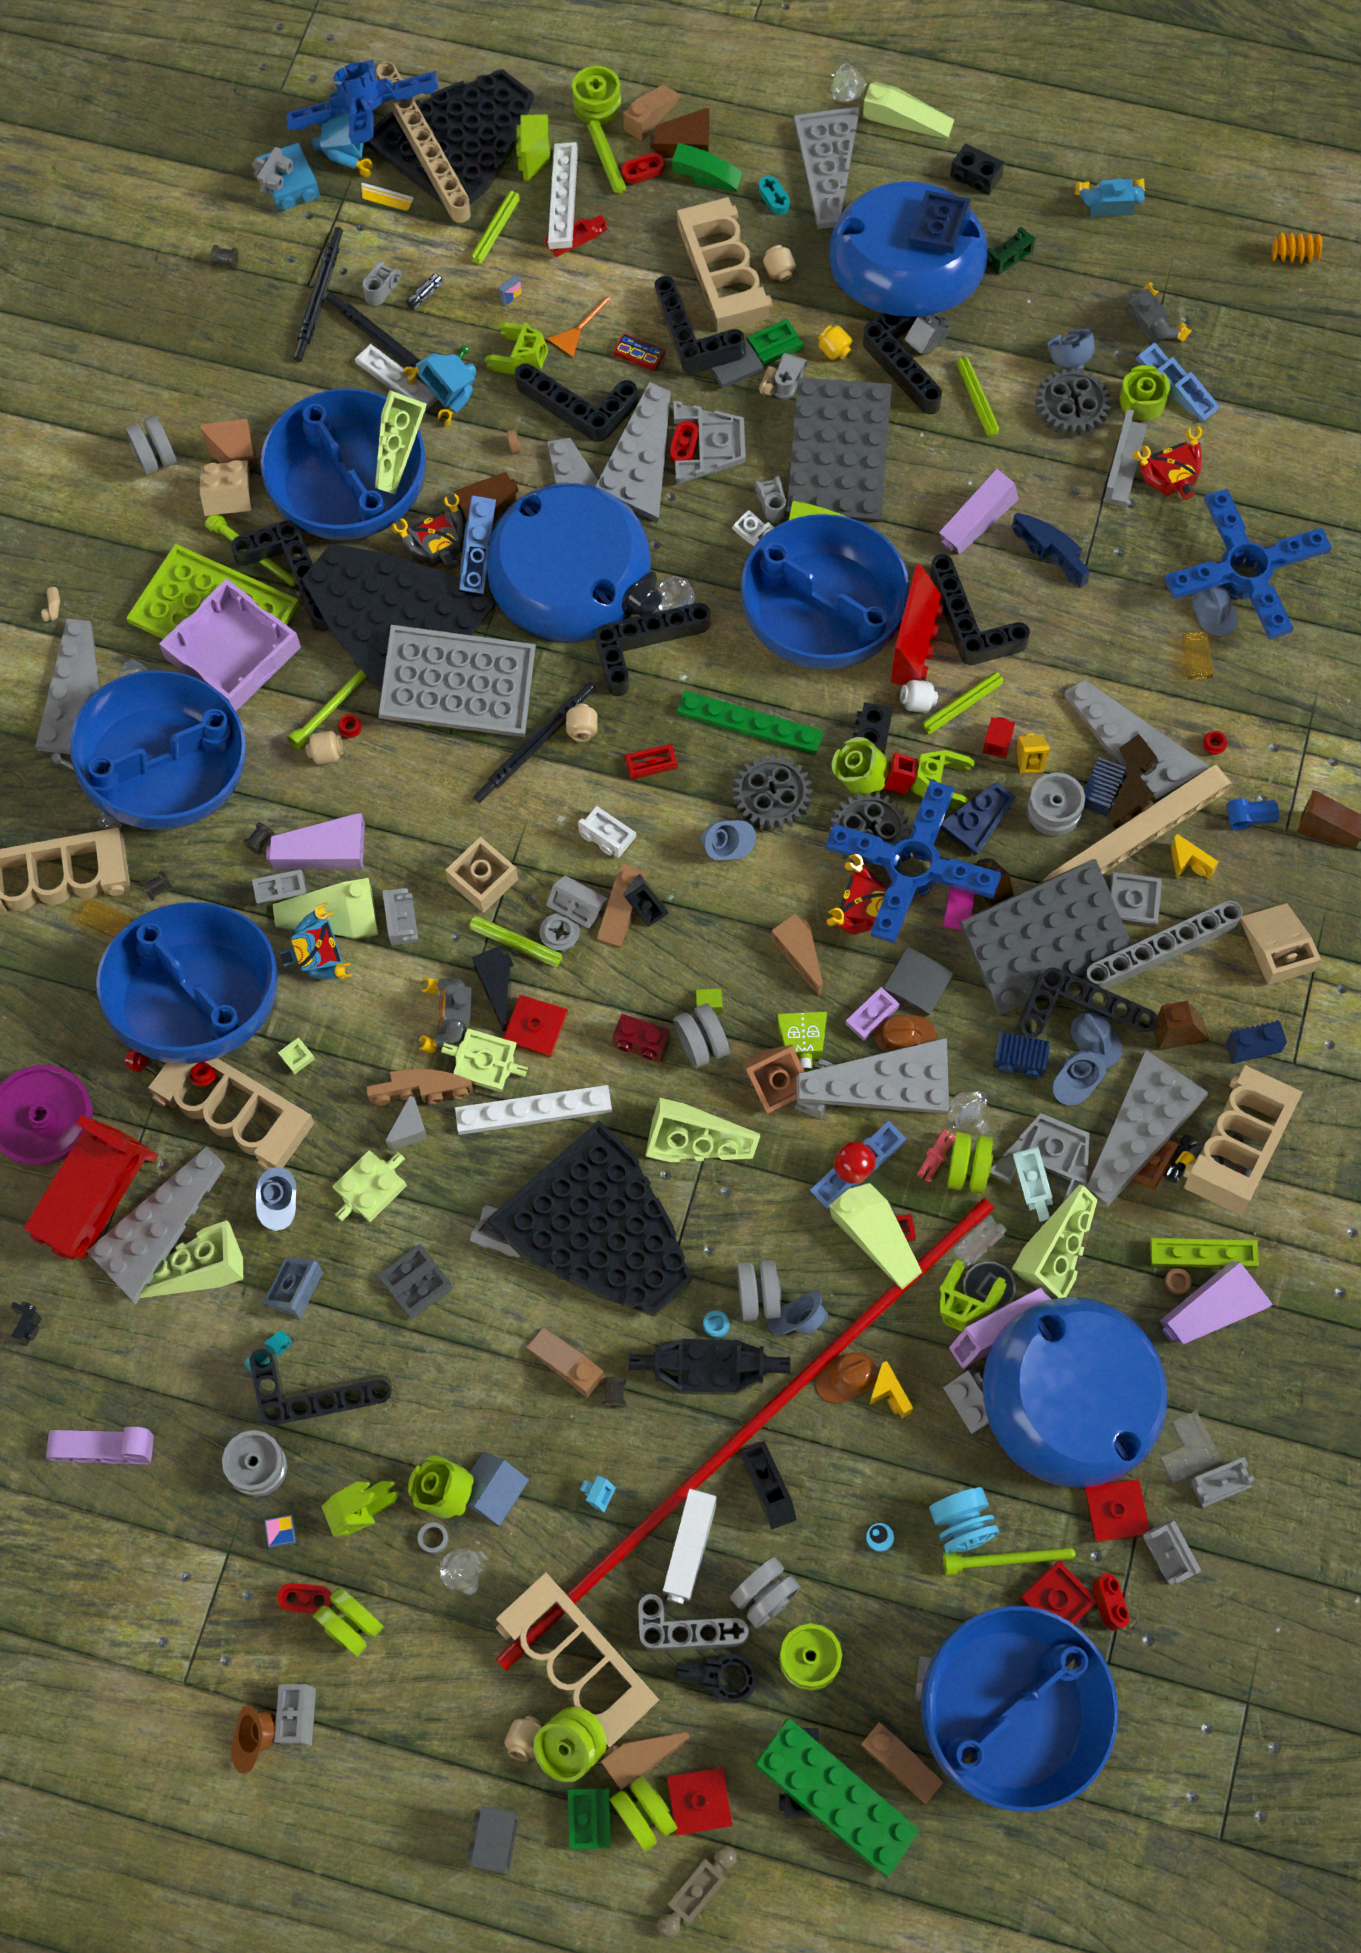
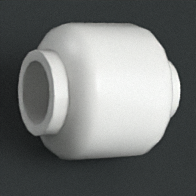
M910 680L901 688L900 702L908 711L927 713L937 703L938 693L934 691L933 684L930 682Z

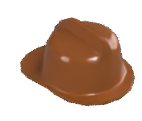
M895 1015L887 1018L876 1029L875 1040L877 1046L887 1053L936 1041V1031L931 1022L923 1017Z
M853 1352L841 1356L830 1362L817 1375V1391L824 1400L830 1403L840 1404L867 1392L875 1385L878 1378L877 1366L869 1356L863 1353Z
M250 1705L244 1706L241 1709L231 1747L232 1762L238 1772L242 1774L250 1772L256 1764L259 1753L268 1749L274 1743L276 1719L274 1713L256 1711Z

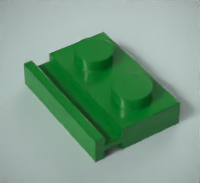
M788 318L747 337V342L755 351L763 367L781 359L784 353L792 354L803 349L804 344L803 341H800L799 335Z
M610 1789L568 1790L569 1850L611 1849Z

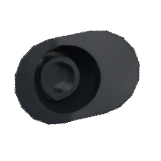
M651 571L627 591L622 604L625 615L636 614L642 616L651 614L661 605L662 596L655 588L657 581L655 572Z

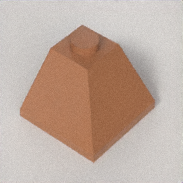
M248 419L200 425L210 456L221 463H229L234 460H248L249 470L257 468L255 443Z
M792 1045L764 1050L741 1062L767 1114L797 1099L796 1077L800 1073H804V1069Z

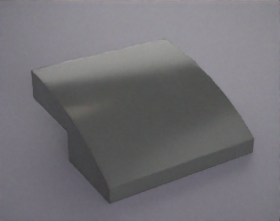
M746 339V355L742 359L709 369L711 374L714 373L722 389L763 372L764 367Z
M907 947L882 988L899 1002H907L927 1016L931 1014L954 973L931 958Z
M421 1244L377 1275L411 1320L454 1288Z

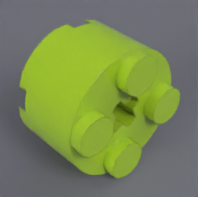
M1141 365L1133 368L1125 376L1119 396L1120 407L1125 416L1127 409L1134 410L1132 420L1146 421L1157 419L1161 416L1168 398L1170 382L1165 374L1157 371L1158 368L1150 365Z
M857 737L845 742L846 746L841 750L838 749L832 759V770L836 777L854 794L866 795V793L882 790L889 773L888 758L866 738Z
M430 1456L424 1459L426 1462L422 1466H416L408 1483L409 1496H412L414 1506L443 1519L462 1515L466 1510V1504L471 1495L474 1481L473 1476L465 1468L441 1456Z

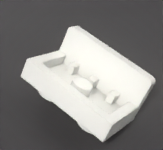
M598 806L594 808L585 820L581 818L578 821L579 833L585 840L589 842L594 841L607 855L613 854L617 858L622 855L636 838L635 831Z

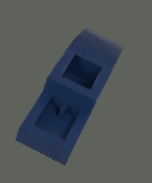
M1021 513L1014 515L1012 530L1018 538H1022L1033 554H1037L1041 560L1050 555L1052 562L1060 566L1066 572L1067 578L1071 582H1075L1080 588L1088 583L1090 570L1080 560L1082 552L1080 546L1066 534L1040 519Z

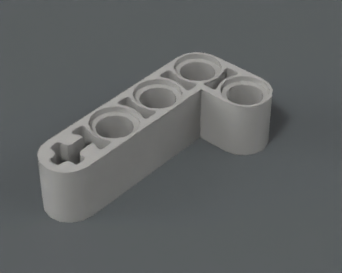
M653 1594L645 1595L639 1602V1635L641 1645L647 1651L735 1648L745 1644L748 1639V1626L742 1619L725 1618L664 1622V1607L662 1600L658 1596ZM650 1602L656 1603L659 1606L658 1612L652 1616L645 1614L643 1611L644 1606ZM720 1626H724V1632H732L734 1626H737L739 1631L744 1632L739 1635V1639H734L733 1634H724V1641H720ZM704 1628L714 1629L716 1636L713 1640L705 1641L701 1638L700 1633ZM684 1629L688 1633L687 1640L681 1643L676 1642L672 1638L674 1631ZM651 1630L657 1631L660 1634V1639L655 1644H649L644 1639L646 1633Z

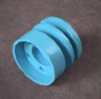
M978 1487L953 1494L929 1507L935 1526L949 1525V1528L939 1535L941 1540L953 1539L944 1544L945 1553L969 1551L986 1544L987 1541L999 1535L998 1526L985 1527L995 1520L994 1516H980L979 1514L989 1506L983 1488Z

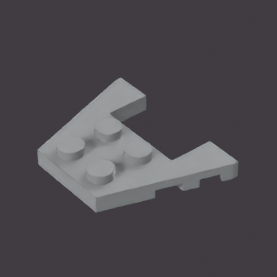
M673 401L674 424L684 421L699 424L700 460L675 461L676 484L746 463L744 417L716 410L713 413L702 410L700 406L693 405V407L682 405V402Z
M1040 1113L1011 1148L992 1166L990 1172L991 1177L1010 1184L1016 1171L1013 1153L1039 1147L1045 1171L1071 1181L1062 1202L1063 1204L1079 1185H1084L1087 1188L1089 1133Z

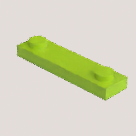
M1150 1239L1151 1266L1223 1268L1231 1261L1240 1262L1245 1269H1257L1259 1267L1257 1240Z

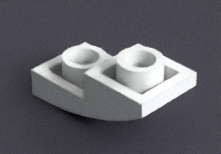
M750 510L732 527L738 535L753 546L774 528L769 522L765 525Z

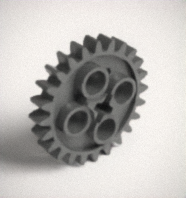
M1064 367L1061 374L1054 370L1053 377L1047 375L1045 382L1041 381L1040 387L1037 389L1035 405H1037L1036 413H1041L1040 421L1047 420L1046 427L1054 425L1053 432L1062 429L1063 436L1067 431H1070L1072 437H1074L1076 431H1079L1081 436H1084L1086 429L1088 432L1093 433L1094 427L1100 428L1101 423L1106 422L1107 415H1109L1112 399L1109 398L1110 390H1105L1106 383L1099 384L1100 376L1092 378V371L1087 375L1084 374V368L1080 372H1076L1075 368H1072L1071 372H1067Z
M772 754L771 760H767L762 755V762H758L753 758L752 767L745 763L744 771H738L739 779H734L735 788H732V795L735 796L733 804L738 805L737 813L744 812L743 820L751 818L752 826L757 822L760 823V830H763L765 825H769L770 831H773L774 825H778L782 831L784 823L792 827V819L800 822V814L806 815L807 807L811 806L810 798L813 790L810 789L812 782L807 780L808 773H801L802 765L794 768L793 759L786 763L785 756H782L778 761L774 754ZM784 777L787 780L780 782L776 780V778ZM755 782H760L763 785L760 787H756L752 784ZM788 798L791 799L793 802L784 803L782 800ZM767 804L769 807L762 809L758 805Z
M877 792L875 798L871 797L870 793H866L865 798H862L861 794L857 793L856 800L849 796L847 804L840 802V810H834L835 818H831L830 821L831 826L836 824L849 828L847 825L855 824L858 828L853 830L873 835L872 831L874 830V836L881 837L884 842L894 845L900 840L909 838L910 835L907 833H910L911 828L910 825H906L909 817L903 816L905 809H896L898 801L890 804L888 795L883 800L880 799V792ZM875 812L878 813L879 816L871 817L868 815V813ZM884 831H889V832H891L893 835H892V836H884V835L882 834V832H884ZM842 854L843 860L849 857ZM863 861V865L868 863L870 869H873V863Z

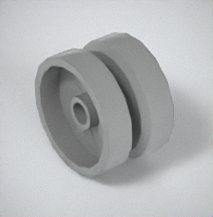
M156 415L144 419L147 435L144 434L141 427L136 423L125 427L131 450L146 476L158 471L156 455L160 463L166 468L177 463L169 440Z
M1055 772L1045 774L1039 778L1031 789L1027 806V816L1031 825L1042 834L1054 837L1066 835L1074 830L1080 821L1084 808L1085 794L1083 787L1075 778L1064 773Z
M708 1003L694 1008V1019L687 1012L673 1018L682 1047L696 1069L709 1063V1053L715 1059L730 1054L729 1045L722 1026Z
M774 1259L760 1261L758 1267L759 1278L755 1277L754 1266L751 1262L737 1263L743 1322L757 1320L759 1316L758 1303H762L763 1314L766 1319L780 1318L781 1288Z
M256 1430L242 1432L232 1438L226 1446L222 1457L223 1472L229 1482L244 1495L252 1497L266 1496L277 1490L285 1480L288 1469L286 1455L277 1441L267 1433ZM258 1460V1464L254 1466V1461Z
M775 1557L765 1562L752 1573L730 1597V1600L739 1610L745 1609L756 1602L747 1614V1619L756 1629L783 1610L801 1589V1586L792 1576L785 1577L776 1583L782 1576L784 1567Z

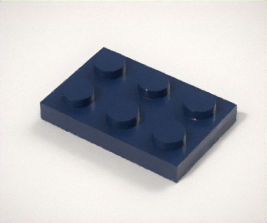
M926 190L908 238V245L953 254L970 208L971 199Z

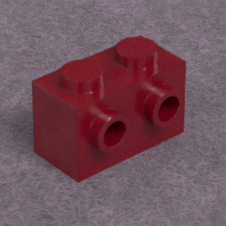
M622 1013L613 1033V1046L617 1049L662 1063L670 1042V1029Z

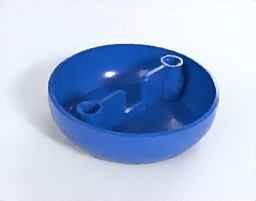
M895 182L873 188L850 203L834 225L829 246V262L832 274L838 285L852 299L882 313L909 317L925 316L946 311L965 301L980 285L986 270L987 239L975 213L969 208L953 254L908 245V238L926 190L956 195L943 188L920 182Z
M351 388L323 391L306 397L291 406L276 420L269 430L261 454V470L264 485L275 508L286 520L295 523L298 529L323 539L336 541L357 540L373 536L391 527L393 523L395 524L413 506L423 487L426 472L425 447L419 429L396 494L375 488L381 415L387 397L371 391Z
M557 483L540 487L527 493L502 514L492 530L488 543L489 552L486 574L490 591L497 606L521 630L549 641L578 642L596 638L595 632L599 626L627 619L629 616L624 614L622 608L627 591L651 572L650 546L638 517L627 504L612 493L587 484Z
M830 514L798 517L786 521L766 533L750 552L744 566L741 582L743 610L746 620L756 637L778 657L800 667L816 670H837L851 667L866 661L883 650L899 631L909 595L907 570L895 547L881 533L863 522Z
M154 670L119 677L97 690L82 706L74 721L71 731L70 752L71 762L78 783L88 799L108 816L133 827L149 830H171L194 824L208 817L230 798L242 775L245 764L246 744L242 723L235 709L220 692L192 676L173 671Z
M203 902L172 904L152 910L136 918L113 938L107 946L98 967L96 979L97 995L102 1013L115 1035L134 1051L151 1059L166 1063H202L217 1059L238 1049L261 1028L268 1018L276 999L278 986L277 964L267 937L256 924L241 913L227 907Z
M1063 1297L1035 1304L1009 1321L995 1339L987 1356L982 1386L985 1411L991 1429L1008 1456L1018 1466L1042 1481L1070 1488L1103 1485L1118 1479L1138 1466L1152 1451L1159 1439L1165 1422L1168 1401L1164 1368L1155 1347L1145 1332L1130 1317L1109 1304L1084 1297Z
M1009 1606L985 1611L966 1620L954 1629L934 1653L924 1677L921 1693V1719L923 1731L935 1761L944 1774L958 1788L981 1803L997 1809L1012 1812H1033L1050 1809L1075 1798L1096 1779L1105 1766L1115 1741L1118 1724V1701L1115 1685L1103 1656L1080 1629L1064 1618L1043 1609ZM1074 1660L1073 1668L1067 1669L1066 1667ZM971 1754L970 1763H962Z

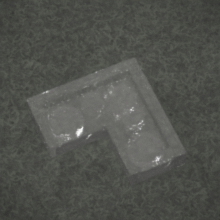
M1197 1411L1171 1423L1182 1448L1161 1457L1159 1460L1172 1484L1222 1461Z

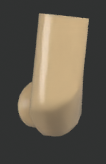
M770 366L767 368L759 385L760 394L764 396H772L774 394L775 386L773 383L777 372L776 368Z
M56 587L47 589L49 608L42 609L41 611L45 622L50 620L53 622L58 618L60 597L59 590Z

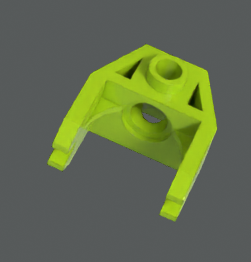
M508 322L499 324L500 336L517 342L511 357L486 356L484 361L488 363L487 368L494 372L515 375L517 366L527 363L541 370L548 354L543 334L535 328H531L527 322L524 325Z
M948 750L921 754L917 758V778L910 787V790L924 798L930 780L941 783L943 766L959 771H970V768L974 767L975 761L968 756ZM954 793L949 808L959 809L968 803V799L963 795Z
M957 1259L952 1265L945 1281L940 1286V1313L945 1325L963 1332L966 1327L994 1313L1007 1284L1005 1279L999 1277L984 1303L957 1292L955 1288L965 1268L963 1261Z
M356 1481L330 1496V1499L321 1507L332 1535L348 1536L375 1524L373 1515L394 1504L399 1496V1492L389 1493V1489L395 1483L392 1481H381L367 1489L370 1485L369 1482Z

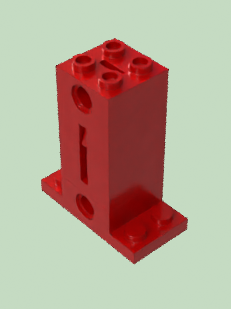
M81 1115L76 1123L84 1128L81 1135L23 1228L31 1233L29 1238L41 1245L46 1244L52 1247L51 1251L71 1260H74L75 1257L81 1259L87 1257V1250L96 1242L144 1161L147 1160L154 1163L159 1153L121 1130Z

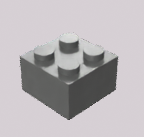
M482 1806L481 1812L475 1813L472 1830L477 1832L475 1843H469L467 1860L471 1862L470 1866L472 1868L509 1876L520 1818L516 1812Z

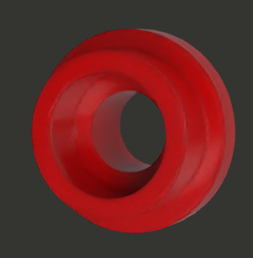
M351 714L343 716L338 722L340 735L345 738L358 736L362 731L361 720ZM350 725L354 726L353 729H346Z
M1211 731L1204 736L1202 746L1207 753L1219 755L1225 751L1227 739L1222 732ZM1211 742H1216L1218 746L1212 745Z
M130 1049L126 1055L125 1063L131 1071L139 1073L147 1066L149 1058Z
M199 1063L191 1069L190 1080L193 1085L207 1086L216 1078L215 1069L208 1063Z

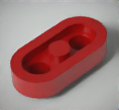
M649 153L625 162L621 169L623 180L629 184H636L661 175L665 168L664 158L658 153Z
M681 422L675 429L670 448V458L674 464L675 461L693 460L699 437L698 427L693 422Z
M1109 1573L1097 1576L1093 1580L1092 1588L1104 1624L1112 1631L1125 1628L1129 1623V1612L1118 1580Z
M287 1583L280 1588L277 1594V1601L280 1607L291 1613L314 1615L322 1605L330 1609L333 1606L330 1601L332 1593L328 1588L321 1585ZM291 1594L297 1595V1600L294 1603L288 1602V1597ZM323 1596L325 1599L324 1603L317 1606L315 1604L316 1598Z

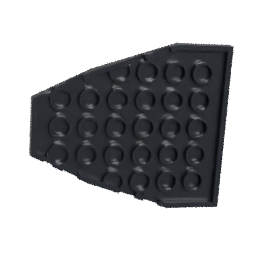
M503 69L493 71L488 75L477 76V81L465 84L464 81L454 83L431 93V98L420 102L419 99L415 100L469 199V205L491 186L518 140L517 125H521V115H528L534 101V93ZM393 112L389 113L374 126L373 138H370L364 144L444 206Z
M331 543L302 578V584L306 591L310 593L312 602L320 611L326 627L342 648L347 650L353 658L355 665L366 675L367 681L371 686L381 693L391 625L472 636L495 607V602L483 594L459 590L460 578L455 575L386 553Z
M600 1120L487 1218V1223L524 1260L599 1298L653 1317L680 1294L693 1279L689 1268L685 1264L684 1253L679 1248L674 1226L661 1201L653 1193L648 1177L644 1176L637 1156Z

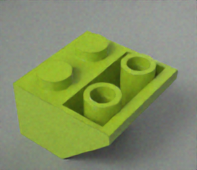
M521 115V125H517V139H520L517 143V157H521L518 158L519 172H523L524 181H529L550 163L548 115Z

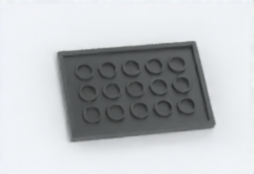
M798 377L787 515H790L792 502L796 501L822 507L859 521L881 522L892 384Z
M1091 859L959 921L995 1009L1000 1015L1027 1002L1035 981L1043 969L1055 967L1080 978L1086 975L1087 969L1093 963L1132 946L1096 859ZM1049 972L1045 977V981L1049 986H1054L1057 982V977L1053 972Z

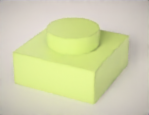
M299 1037L278 1052L280 1058L294 1075L315 1060L312 1053Z

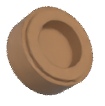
M516 429L508 430L507 438L511 453L521 452Z
M1174 1268L1166 1274L1163 1281L1164 1288L1173 1296H1182L1191 1287V1277L1185 1270Z

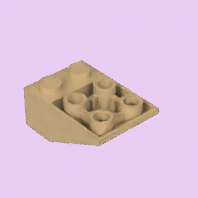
M1287 903L1241 916L1240 921L1267 985L1316 970L1321 958L1313 939Z

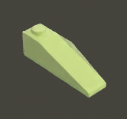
M873 82L870 84L864 100L863 119L947 140L949 138L954 119L895 86Z
M391 390L381 415L375 488L396 494L427 404Z
M369 878L342 882L272 904L276 929L294 931L302 919L313 912L316 906L328 902L329 904L325 906L324 910L327 914L334 912L333 916L326 918L330 921L334 935L345 936L348 939L379 935Z
M659 1097L652 1119L646 1157L667 1162H680V1159L704 1161V1158H720L721 1160L753 1159L760 1134L687 1104Z
M870 1183L848 1189L829 1205L831 1218L901 1289L905 1288L922 1273L888 1201Z
M1079 1185L1024 1246L1012 1268L1024 1282L1036 1289L1042 1288L1045 1294L1054 1299L1067 1297L1076 1280L1078 1271L1074 1269L1078 1255H1083L1085 1248L1081 1246L1083 1236L1090 1229L1097 1204V1199L1084 1185Z
M226 1220L203 1228L196 1233L197 1237L186 1245L182 1242L176 1246L177 1251L159 1263L153 1272V1279L149 1284H145L140 1292V1298L219 1288L243 1280V1257L230 1223Z

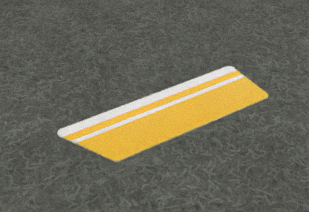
M365 183L361 184L363 199L408 211L414 199L411 196Z

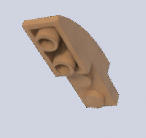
M430 1069L390 1072L391 1082L366 1087L371 1105L376 1104L378 1106L389 1104L391 1100H408L410 1096L415 1098L416 1095L420 1094L423 1104L435 1105L443 1102L444 1099H464L469 1094L474 1093L471 1080L449 1072Z

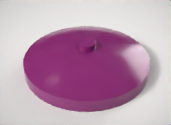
M51 1065L27 1067L15 1072L0 1084V1151L9 1159L27 1166H46L67 1158L84 1129L76 1124L80 1116L84 1115L93 1119L92 1101L82 1082L69 1071Z

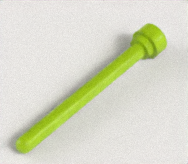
M220 514L210 515L205 522V527L212 533H222L231 541L240 536L227 526L225 518ZM270 558L259 561V563L288 585L295 586L292 575Z
M360 669L302 729L293 730L286 737L294 748L301 751L308 744L309 735L366 678L363 671Z
M1072 1548L969 1557H961V1554L956 1555L955 1552L943 1553V1565L945 1575H957L959 1571H963V1568L1073 1559L1076 1552Z

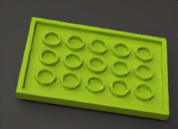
M175 544L126 619L128 623L164 639L183 620L195 613L202 602L226 579L250 596L261 609L273 614L285 625L290 621L300 602L295 597Z

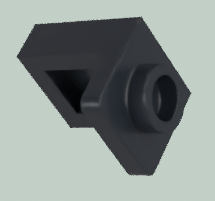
M22 1301L21 1305L12 1302L10 1307L22 1316L11 1337L17 1343L28 1346L29 1342L33 1341L38 1334V1325L42 1317L36 1312L37 1308L24 1301Z

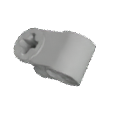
M378 261L363 280L366 303L371 306L381 305L390 292L398 285L401 278V270H393L385 266L384 262Z
M787 353L783 354L775 374L774 394L777 398L786 400L794 395L798 386V377H803L807 360Z
M779 476L769 481H755L757 498L761 503L766 520L770 523L782 522L786 515V499Z

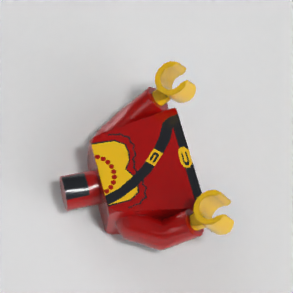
M1195 426L1196 435L1194 437L1191 435V429H1186L1185 437L1190 440V444L1185 441L1151 455V451L1147 446L1141 447L1143 456L1140 455L1139 450L1133 452L1134 460L1141 463L1139 467L1147 485L1161 491L1165 496L1179 492L1183 500H1188L1195 495V490L1192 486L1196 484L1202 465L1201 444L1197 440L1202 435L1201 427Z
M858 854L849 856L854 861V865L851 862L845 863V868L849 871L855 870V874H851L840 908L828 911L834 918L827 919L829 926L837 924L839 928L852 935L869 932L872 929L887 891L876 876L863 865V859Z

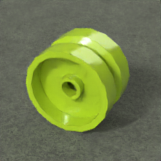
M591 66L579 71L573 78V108L575 115L584 123L589 124L591 120L599 121L600 125H604L615 120L621 110V86L619 77L614 71L603 66Z
M956 1131L947 1188L961 1190L964 1187L966 1175H970V1191L984 1194L992 1166L993 1137L979 1135L975 1142L974 1151L970 1150V1134Z
M338 1586L331 1594L330 1601L340 1612L336 1614L329 1607L322 1605L312 1617L325 1628L324 1631L342 1648L345 1646L358 1658L367 1648V1644L357 1631L360 1629L368 1637L376 1638L384 1626L351 1595Z
M812 1623L800 1625L789 1632L782 1643L779 1659L781 1671L787 1681L800 1690L810 1692L821 1690L832 1683L838 1674L842 1660L840 1642L833 1632L824 1626ZM806 1653L808 1655L816 1654L815 1660L808 1661L805 1657Z
M577 1706L566 1707L539 1729L534 1738L533 1750L536 1761L546 1774L561 1782H574L584 1776L602 1758L606 1751L607 1737L604 1727L591 1712Z
M642 1775L630 1784L631 1791L638 1800L637 1802L633 1803L628 1794L622 1790L611 1797L610 1801L642 1850L646 1852L656 1845V1837L649 1826L653 1824L658 1832L665 1837L675 1831L677 1826L669 1815V1809L656 1789H652Z

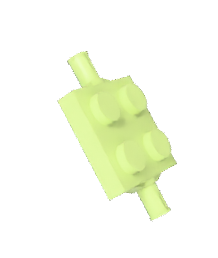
M468 1028L465 1038L459 1047L444 1042L441 1053L456 1057V1066L453 1074L471 1080V1083L498 1092H502L505 1080L509 1077L510 1073L525 1077L528 1067L514 1063L513 1054L516 1042Z
M369 1150L332 1186L345 1202L334 1215L343 1222L354 1211L371 1222L407 1186L405 1181L394 1170L405 1158L399 1152H396L386 1162L379 1159Z

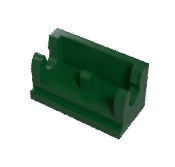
M1019 227L1014 237L996 249H987V264L998 276L1033 253L1035 237L1031 236L1023 227Z

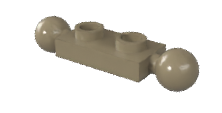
M719 1847L714 1854L715 1862L713 1864L705 1859L668 1903V1906L674 1912L662 1916L658 1921L657 1928L662 1937L671 1939L677 1936L682 1919L690 1925L727 1880L721 1872L723 1869L732 1868L737 1861V1854L732 1847Z

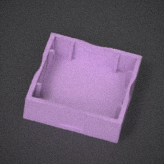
M228 579L202 602L195 613L183 620L159 643L165 659L184 674L212 686L230 702L235 711L301 648L296 632L273 614L261 609L250 596Z

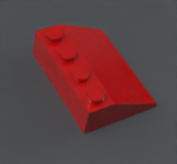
M916 564L895 646L891 683L906 685L910 680L926 681L929 667L925 666L926 659L931 660L934 646L930 645L931 639H936L939 625H935L936 618L941 619L944 605L940 604L941 593L920 564Z

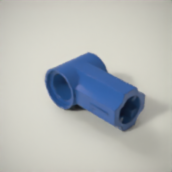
M1239 798L1231 800L1226 804L1232 830H1244L1255 824L1277 823L1279 820V807L1275 800L1248 802L1247 799Z

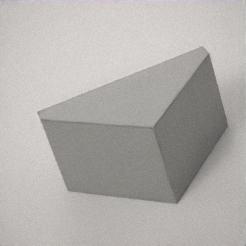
M412 1096L408 1098L386 1138L387 1146L391 1150L428 1139L415 1098Z

